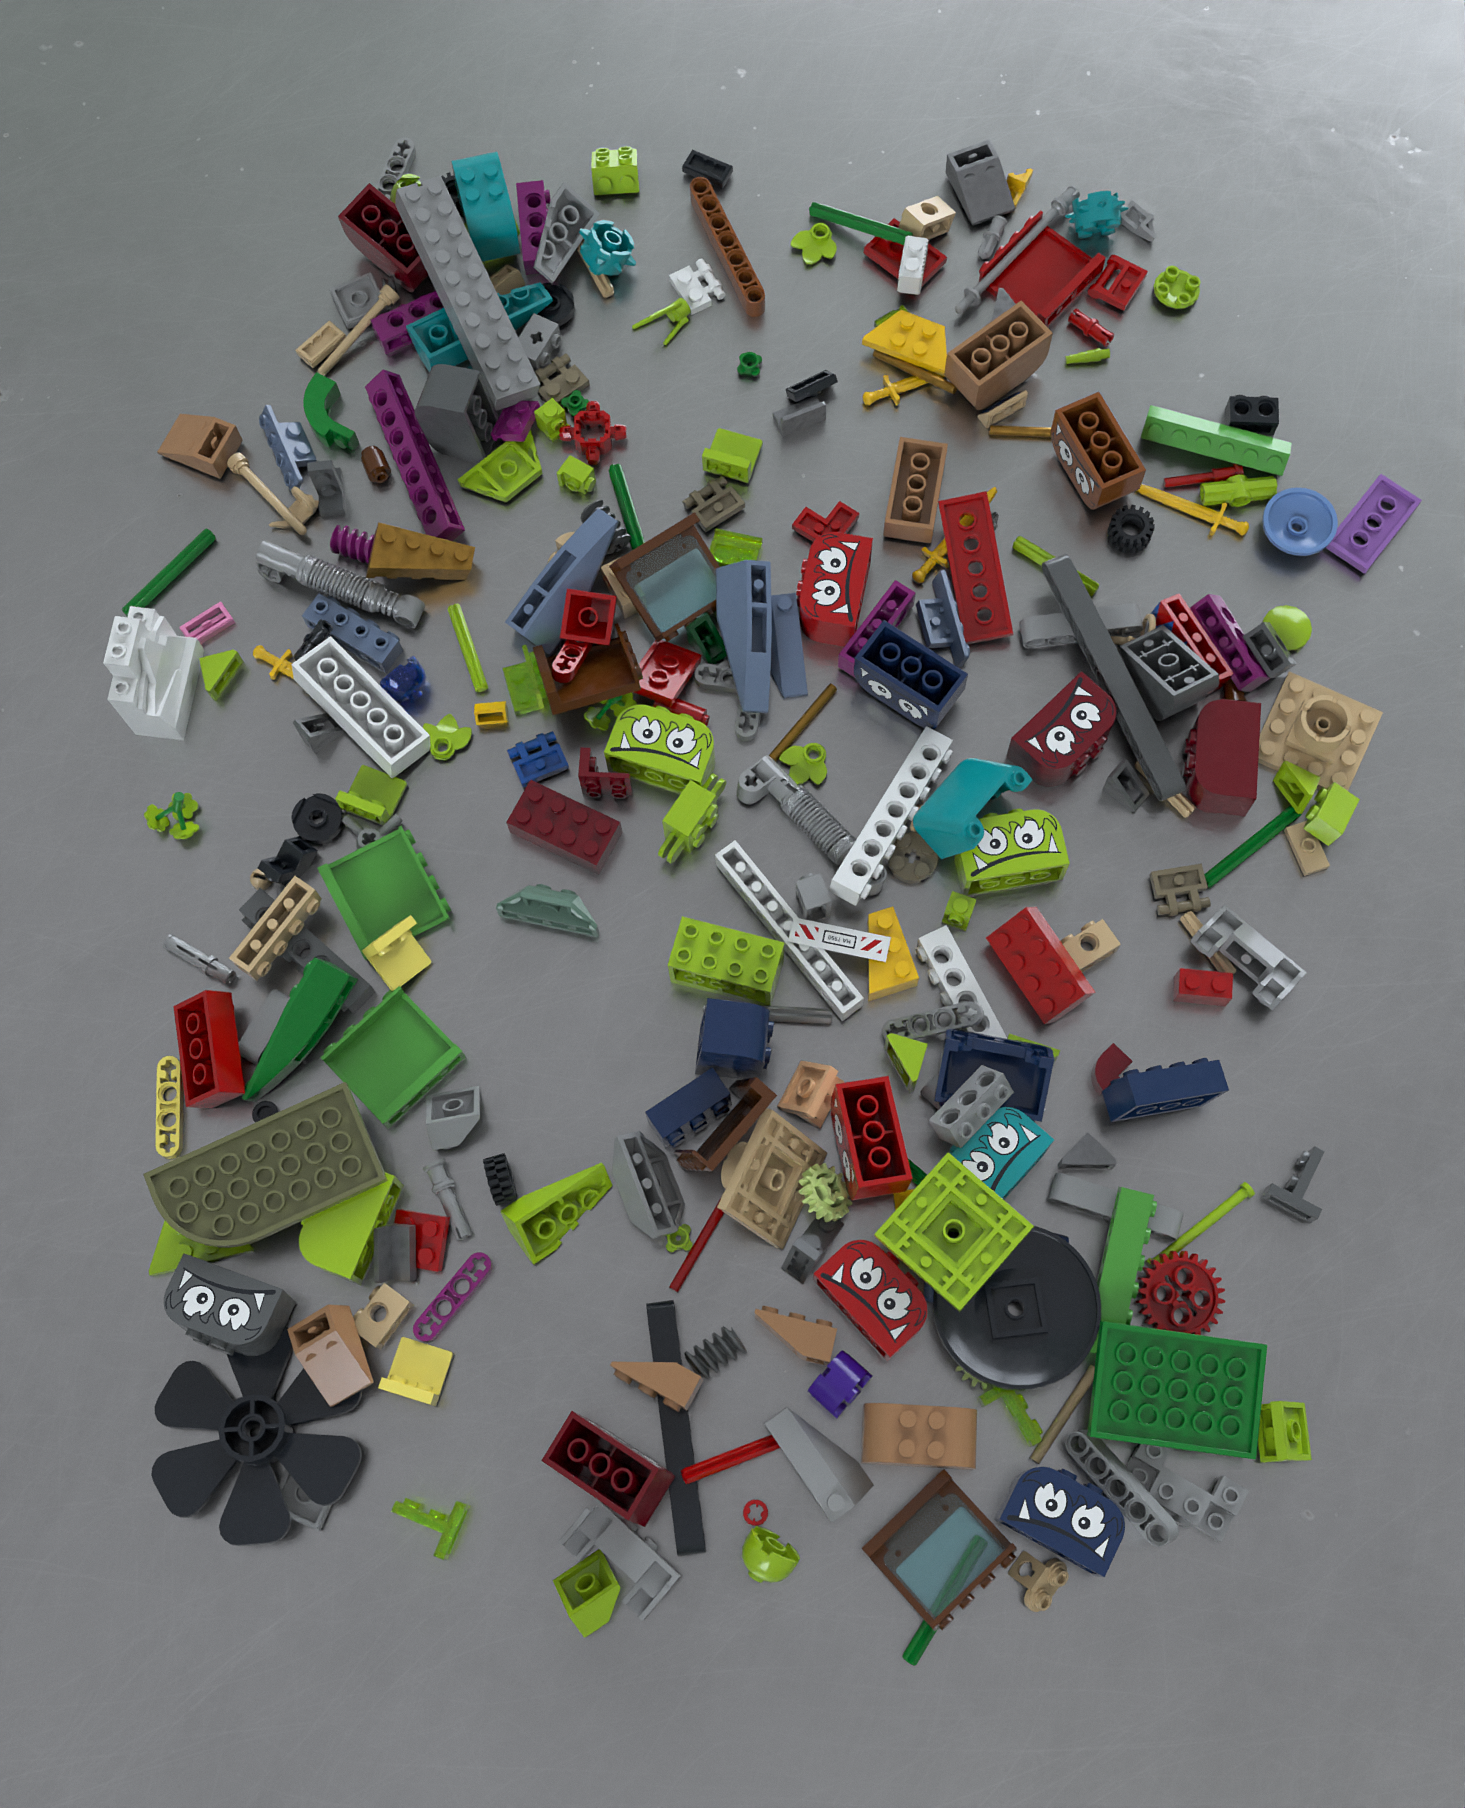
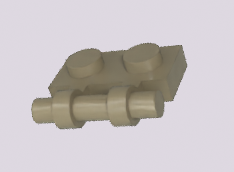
M566 353L560 358L555 357L552 359L551 364L545 368H539L535 371L542 385L539 388L538 395L545 403L553 398L559 405H562L561 400L564 397H569L574 390L582 391L590 386L587 377L575 364L569 369L565 367L566 364L571 362L570 357ZM557 371L559 375L550 381L547 377Z
M723 476L716 480H710L707 482V486L699 491L694 490L689 494L688 498L682 501L686 509L693 505L697 506L691 512L696 513L700 519L698 524L705 533L745 508V502L732 486L724 490L722 489L723 486L727 485V481ZM709 495H715L709 500L704 501V498L708 497Z
M1202 863L1152 871L1149 876L1155 899L1164 897L1166 899V904L1157 905L1158 915L1168 914L1169 916L1178 915V912L1190 910L1192 912H1199L1202 908L1211 906L1209 897L1199 898L1198 892L1206 891L1208 888ZM1188 894L1189 900L1176 901L1175 896Z

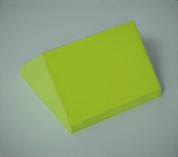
M890 1033L886 1035L884 1049L908 1092L911 1093L915 1089L928 1044Z

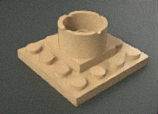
M1289 671L1260 732L1258 763L1278 771L1284 761H1289L1321 777L1316 789L1320 790L1323 787L1327 789L1336 782L1348 791L1383 712Z
M766 1108L757 1120L749 1141L737 1143L727 1154V1159L724 1160L721 1180L726 1190L722 1194L717 1208L774 1247L783 1250L804 1205L802 1200L805 1199V1196L799 1193V1190L803 1188L799 1183V1180L803 1178L802 1173L815 1164L819 1166L823 1164L827 1152L775 1111Z

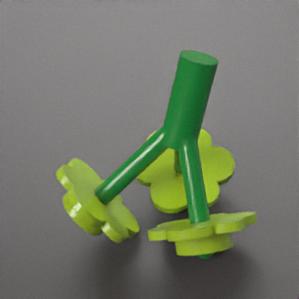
M633 693L601 701L602 704H605L603 708L595 709L592 706L589 707L588 711L584 714V718L590 723L591 727L606 731L609 728L608 724L611 722L610 718L606 716L609 708L618 717L623 710L637 705V702L633 700Z
M176 792L172 795V802L169 803L166 810L158 809L155 805L151 804L147 807V811L144 812V817L150 829H157L159 832H163L165 827L170 824L166 816L172 812L173 817L179 820V823L174 824L173 828L169 830L170 834L175 839H187L200 829L199 825L194 824L193 821L186 823L184 821V817L186 819L193 817V812L199 807L198 802L192 800L193 797L190 793Z

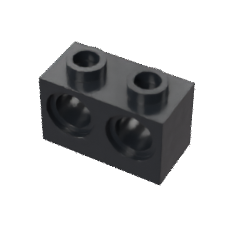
M1230 396L1225 407V425L1261 435L1274 436L1279 425L1278 398L1269 396Z

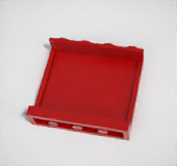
M1041 210L1034 217L1031 216L1026 221L1024 227L1019 232L1016 231L1011 236L1009 242L1004 247L1001 246L989 262L986 261L981 266L979 282L1038 223L1043 216ZM1047 226L986 290L997 298L998 289L1004 288L1015 304L1022 301L1049 327L1103 271L1106 257L1098 252L1091 258Z

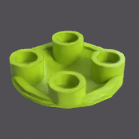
M1168 266L1155 279L1154 293L1158 300L1168 307L1175 309L1187 308L1198 299L1201 282L1199 277L1179 270L1176 266Z
M1289 605L1277 606L1271 609L1263 619V622L1271 623L1288 651L1302 649L1310 639L1312 632L1310 619L1297 607Z

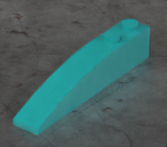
M541 282L512 289L509 294L500 295L497 293L514 330L524 325L534 313L538 314L553 301ZM444 308L406 326L416 351L429 372L434 365L445 364L455 366L468 359Z

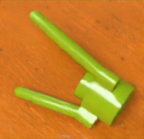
M679 298L669 306L632 325V329H637L667 314L672 322L678 321V324L663 342L664 345H667L680 328L689 321L686 316L691 313L690 307L683 298Z

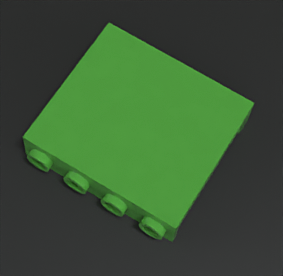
M399 826L398 830L330 864L326 863L317 868L366 961L368 959L361 950L411 915L417 923L410 928L413 937L450 919L447 913L452 910L445 897L441 900L436 893V890L440 889L433 875L428 877L424 867L428 866L422 853L416 854L412 845L416 841L410 830L404 831L402 826Z
M400 986L394 991L389 990L383 996V1001L379 1005L369 1008L364 1013L363 1019L357 1025L353 1024L348 1027L343 1033V1037L337 1043H331L324 1050V1055L320 1057L343 1082L348 1084L350 1090L387 1129L395 1124L466 1057L463 1051L434 1024L406 995Z

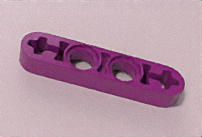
M482 1252L472 1254L413 1325V1333L418 1340L427 1343L434 1341L479 1288L493 1268L492 1260L488 1255ZM485 1259L484 1265L486 1269L484 1271L480 1269L476 1271L474 1276L478 1279L474 1283L472 1278L464 1274V1272L468 1269L472 1273L476 1268L474 1261ZM460 1279H466L470 1285L469 1290L464 1294H458L455 1291V1284ZM443 1300L449 1301L452 1306L450 1313L445 1316H441L437 1312V1306ZM432 1312L442 1322L440 1325L437 1322L431 1325L432 1334L430 1336L427 1334L421 1336L422 1329L420 1326L422 1324L428 1325L433 1320L428 1317Z

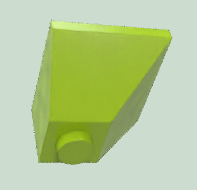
M600 1549L553 1580L569 1618L584 1638L609 1622L621 1587L604 1553Z

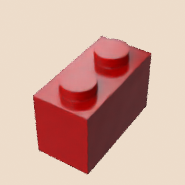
M1180 968L1174 976L1173 1002L1226 1007L1232 999L1233 973Z

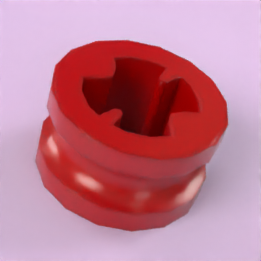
M760 1500L749 1501L743 1509L744 1519L753 1526L763 1524L768 1517L767 1506ZM753 1504H756L757 1508L760 1505L764 1510L761 1512L762 1519L759 1521H755V1518L752 1521L748 1517V1514L751 1512L749 1507Z

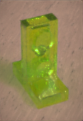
M994 1387L977 1397L982 1408L1002 1397L1029 1447L1043 1441L1040 1437L1043 1431L1036 1419L1031 1420L1028 1416L1026 1409L1029 1407L1021 1393L1017 1395L1014 1390Z
M405 1498L404 1502L395 1501L391 1512L442 1533L433 1556L442 1560H448L471 1505L462 1501H456L449 1519L446 1521V1514L434 1509H430L429 1513L420 1510L421 1504L409 1498Z

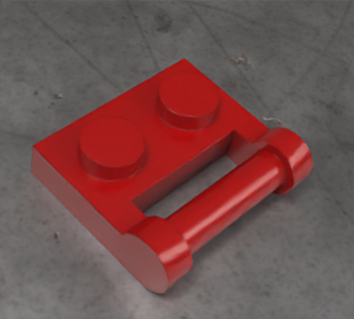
M1111 255L1107 260L1106 268L1096 283L1090 286L1087 293L1093 299H1101L1124 311L1147 277L1148 271L1117 255ZM1118 269L1121 270L1109 290L1105 289L1104 286L1113 272Z

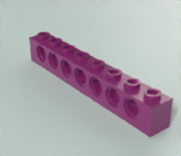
M383 369L365 386V389L377 415L376 418L385 434V440L390 446L393 459L400 470L401 478L405 482L409 497L414 504L417 517L422 523L425 534L454 541L465 531V528L430 445L415 417V410L400 375Z

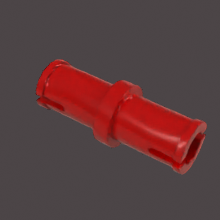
M1077 308L1073 310L1075 315L1071 312L1068 322L1081 329L1086 337L1091 336L1104 347L1109 345L1107 341L1111 343L1114 333L1101 326L1097 319L1089 318Z

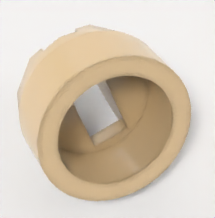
M259 869L254 870L250 875V882L257 890L259 888L263 890L268 889L272 881L267 878L265 880L256 878L257 875L265 877V874Z

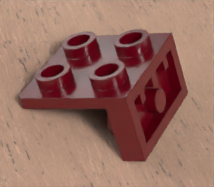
M580 747L578 777L582 794L593 798L601 797V795H611L617 799L633 795L629 773L599 772L597 758L592 756L591 748Z

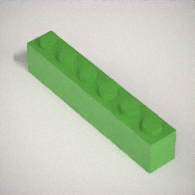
M1150 405L1141 438L1279 476H1282L1292 445L1291 442Z
M1118 1186L1097 1279L1101 1299V1321L1127 1325L1131 1323L1133 1310L1129 1309L1131 1298L1136 1299L1139 1283L1135 1282L1137 1271H1142L1145 1261V1255H1141L1143 1244H1148L1151 1234V1228H1147L1149 1217H1154L1157 1207V1201H1153L1154 1195ZM1098 1335L1090 1350L1092 1353L1097 1352Z

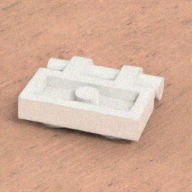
M702 258L696 261L697 271L693 272L691 267L687 266L669 275V281L679 297L688 303L691 315L712 306L710 297L715 295L718 300H721L726 296L722 283L714 277L710 264H706ZM706 280L708 286L703 288L700 281Z

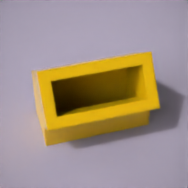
M506 701L475 704L474 715L476 725L508 722ZM503 712L501 716L480 717V714Z

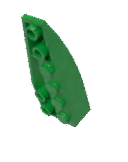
M315 957L307 963L303 970L304 975L299 984H296L291 989L290 999L280 1016L251 1079L245 1085V1094H243L242 1099L257 1102L303 1061L334 1021L358 980L356 977L333 963Z

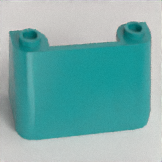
M977 758L965 759L957 765L915 813L913 826L941 859L972 850L980 843L984 836V827L976 815L990 799L998 798L1006 791H1023L1033 779L1019 766Z

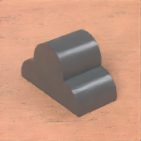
M1164 625L1120 646L1123 661L1129 673L1137 682L1138 691L1149 713L1158 721L1164 720L1206 699L1208 692L1219 686V674Z

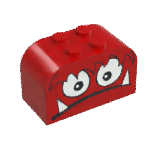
M828 532L820 535L812 543L808 559H803L801 568L802 578L801 581H798L796 595H798L797 606L800 607V627L803 633L811 640L845 647L857 631L871 563L873 538L841 532Z
M889 1076L835 1084L831 1096V1118L849 1197L851 1200L906 1192L913 1178Z
M854 1240L841 1247L813 1273V1281L888 1362L918 1334L927 1318V1303L925 1297L917 1288V1285H919L918 1281L909 1272L904 1274L898 1267L900 1262L890 1251L885 1253L878 1245L867 1240Z

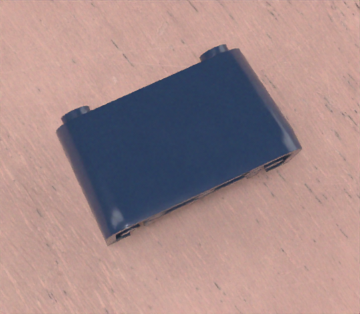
M947 1029L934 1101L939 1102V1105L943 1106L973 1073L983 1065L1003 1073L1014 1091L1000 1108H1015L1027 1115L1032 1121L1042 1122L1054 1064L1053 1050L1049 1047L958 1029Z

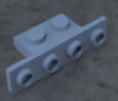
M265 405L262 414L259 416L260 427L264 429L268 445L273 450L276 464L283 473L286 486L289 487L290 492L294 486L300 489L303 478L298 467L307 466V463L316 462L315 454L300 422L278 423L271 405Z
M940 570L932 581L937 599L918 600L916 608L927 648L950 647L955 666L960 668L968 660L970 649L965 642L963 624L959 621L957 614V603L952 596L951 581L947 578L946 571Z

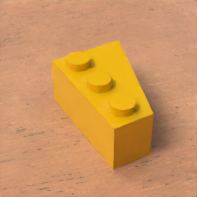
M894 907L868 914L867 932L891 937L886 962L868 959L869 1002L916 987L919 976Z

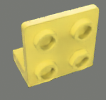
M411 915L361 950L391 991H394L398 986L404 985L431 964L430 958L412 935L410 928L417 923Z
M402 1337L387 1379L381 1378L378 1388L436 1407L453 1353Z

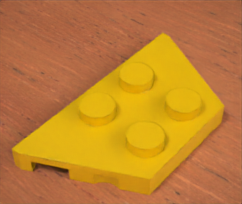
M900 310L866 334L862 339V345L946 377L944 372L947 350L945 326Z

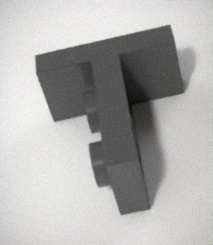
M332 460L307 463L309 476L319 497L321 517L344 515L345 501L341 468H335Z
M1316 1146L1308 1152L1303 1151L1297 1162L1300 1169L1297 1175L1293 1174L1286 1185V1189L1289 1191L1272 1183L1266 1187L1262 1197L1310 1223L1317 1220L1322 1209L1302 1198L1325 1151Z
M824 1217L819 1220L815 1218L804 1234L794 1242L781 1269L803 1284L816 1263L842 1230L844 1223L840 1220L825 1222Z

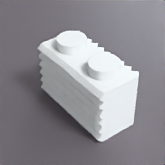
M905 237L898 276V292L915 295L921 293L929 242L927 238Z

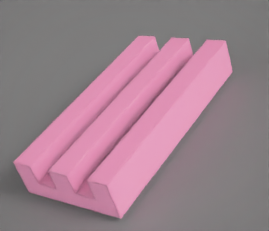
M220 601L179 628L185 637L197 638L200 644H203L233 625L235 621ZM222 611V613L216 616L215 618L208 620L209 618L213 617L214 615ZM198 625H202L199 628L192 631L191 633H189L190 630L194 629Z

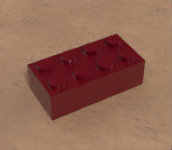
M531 779L506 822L510 833L598 875L601 873L623 833L620 821Z

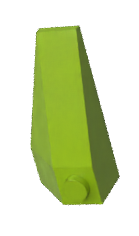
M599 1163L524 1195L500 1212L510 1233L534 1265L561 1245L562 1242L560 1240L570 1228L572 1230L575 1229L579 1224L577 1220L586 1210H591L612 1187V1183L604 1164Z

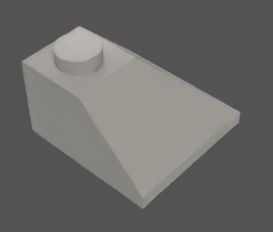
M479 1086L427 1095L426 1127L432 1150H447L454 1146H459L480 1119Z

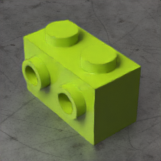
M1336 782L1327 789L1321 788L1316 794L1314 800L1317 802L1307 812L1305 817L1308 820L1303 828L1327 846L1331 845L1344 833L1360 800Z

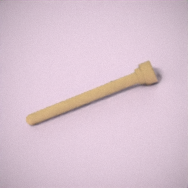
M387 284L383 286L379 291V300L319 367V374L325 376L371 324L370 320L376 318L386 305L389 307L391 304L394 305L400 297Z
M242 453L233 454L227 462V466L232 472L243 475L299 535H305L307 533L306 527L249 469V461Z

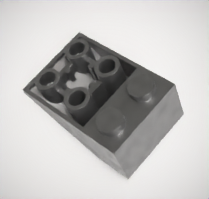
M990 139L947 154L945 173L972 225L993 219L996 215L1001 216L1015 211L1014 202L999 156Z

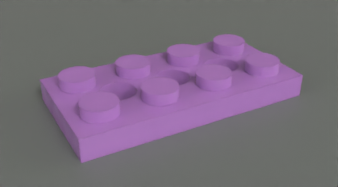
M1380 474L1339 525L1333 540L1326 549L1365 574L1422 500ZM1380 503H1389L1392 506V510L1383 509ZM1373 519L1377 521L1379 527L1373 528L1369 526L1367 520ZM1358 536L1363 538L1365 544H1356L1353 540V537Z

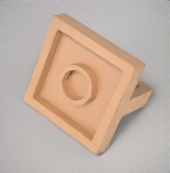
M800 1061L777 1107L784 1112L797 1114L814 1127L821 1128L831 1109V1096L835 1084L844 1083V1081L836 1076L838 1070L832 1066Z

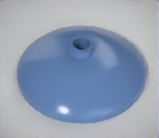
M1289 488L1277 493L1266 505L1262 518L1263 529L1270 542L1281 551L1297 556L1312 555L1325 549L1333 540L1338 527L1337 514L1332 504L1320 493L1307 488ZM1292 528H1297L1299 532L1294 531Z

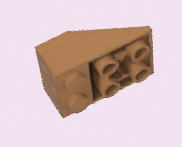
M179 414L157 453L221 479L228 467V459L236 453L243 439L236 425L216 417Z
M326 1305L287 1329L296 1357L330 1407L337 1405L374 1383L350 1306Z
M762 1306L761 1310L755 1309V1319L801 1360L824 1366L830 1363L837 1328L832 1327V1322L816 1319V1323L805 1321L806 1316L789 1312V1316L778 1314V1309L768 1306Z
M612 1361L610 1364L615 1370L613 1374L615 1377L629 1385L632 1380L640 1384L638 1389L652 1398H655L657 1394L664 1398L663 1403L677 1412L681 1408L686 1411L688 1410L703 1382L701 1376L676 1362Z

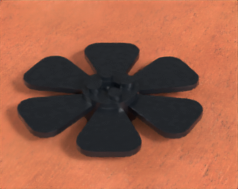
M286 1326L276 1345L262 1355L246 1356L234 1352L233 1356L227 1354L243 1397L233 1401L203 1364L197 1361H186L174 1370L155 1404V1416L165 1427L218 1431L219 1440L168 1451L156 1459L152 1467L151 1476L164 1503L172 1514L180 1518H189L196 1515L205 1506L236 1463L240 1462L243 1464L219 1524L220 1535L224 1541L234 1546L275 1543L284 1538L290 1530V1513L271 1466L277 1460L281 1462L313 1502L318 1505L328 1506L339 1501L344 1495L362 1459L359 1445L349 1437L293 1433L292 1428L293 1425L352 1411L360 1402L362 1390L337 1405L330 1407L303 1368L278 1402L272 1400L293 1350L287 1330L289 1328ZM260 1424V1432L256 1436L251 1437L250 1430L255 1425Z

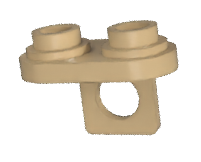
M1026 1551L1020 1554L1008 1572L1012 1578L1028 1589L1025 1593L1024 1603L1033 1612L1047 1610L1052 1603L1053 1595L1059 1587L1066 1584L1069 1577L1067 1566L1060 1559L1053 1558L1044 1565ZM1026 1562L1032 1564V1570L1035 1572L1032 1577L1029 1575L1020 1576V1568Z

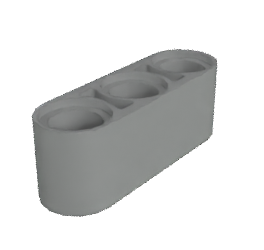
M277 989L268 995L238 1042L242 1058L256 1066L258 1065L280 1016L290 999L288 995Z

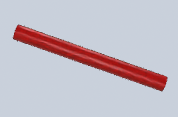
M720 1200L669 1286L670 1289L677 1293L725 1213L717 1208Z

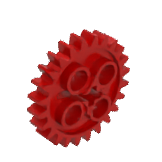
M1170 1251L1169 1258L1166 1254H1159L1160 1262L1151 1259L1150 1263L1153 1268L1143 1267L1142 1269L1147 1275L1146 1278H1137L1143 1284V1288H1138V1293L1142 1294V1298L1135 1300V1303L1143 1304L1144 1306L1138 1312L1142 1315H1148L1144 1323L1147 1325L1155 1323L1153 1326L1155 1329L1201 1335V1329L1209 1333L1211 1330L1208 1323L1218 1324L1214 1314H1223V1311L1217 1308L1218 1304L1225 1303L1224 1299L1218 1298V1294L1224 1292L1225 1289L1218 1288L1216 1285L1222 1278L1212 1276L1216 1268H1206L1207 1259H1201L1198 1262V1254L1192 1253L1188 1258L1187 1251H1181L1179 1256L1176 1251ZM1181 1269L1186 1272V1280L1182 1284L1177 1278V1274ZM1166 1275L1168 1276V1279H1169L1170 1283L1172 1284V1286H1171L1169 1283L1166 1282V1280H1165V1276H1166ZM1160 1286H1163L1166 1290V1295L1160 1301L1156 1292ZM1176 1290L1183 1291L1181 1294L1183 1301L1177 1300L1180 1295ZM1198 1291L1203 1294V1302L1199 1306L1194 1298ZM1189 1307L1193 1308L1196 1312L1195 1316L1192 1315ZM1180 1308L1183 1312V1317L1177 1323L1174 1319V1312Z

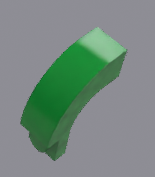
M316 372L307 385L303 399L304 412L316 438L326 447L330 448L335 442L341 448L345 449L347 447L355 451L359 446L355 431L330 418V411L341 396L337 383Z

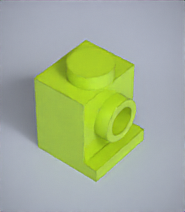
M553 398L534 411L537 427L552 442L559 438V428L569 425L566 420L565 410Z
M571 455L568 456L556 473L559 485L563 487L566 484L569 489L575 492L580 491L586 494L591 492L596 484L594 468Z
M952 891L941 923L966 932L977 899Z

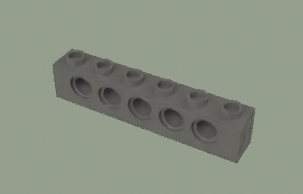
M259 888L239 909L244 916L242 921L252 930L275 900L263 889ZM304 926L297 935L292 936L288 941L286 950L280 955L288 963L292 960L299 965L296 970L304 975L303 970L307 963L315 957L333 963L356 977L358 980L341 1007L343 1012L348 1009L355 1014L375 993V990L366 980ZM303 949H311L306 957H300Z

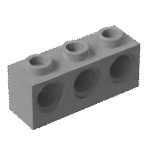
M981 1065L928 1121L939 1139L962 1148L1014 1091L1003 1073Z

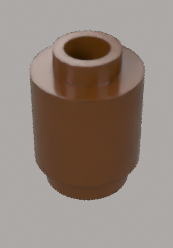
M369 446L361 452V462L369 480L377 483L387 480L391 474V469L383 451L377 446Z

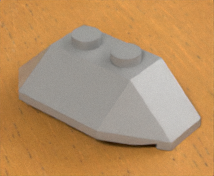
M640 1131L615 1137L612 1173L631 1223L653 1239L677 1232L685 1203L666 1154L653 1142L646 1139L645 1135Z

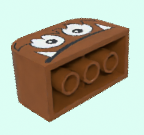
M1100 392L1055 410L1051 427V439L1054 450L1081 498L1090 509L1094 510L1140 489L1146 469Z

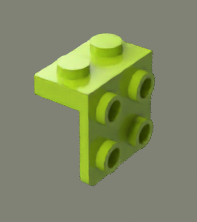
M623 146L618 150L599 148L592 152L591 171L594 195L639 192L637 149Z

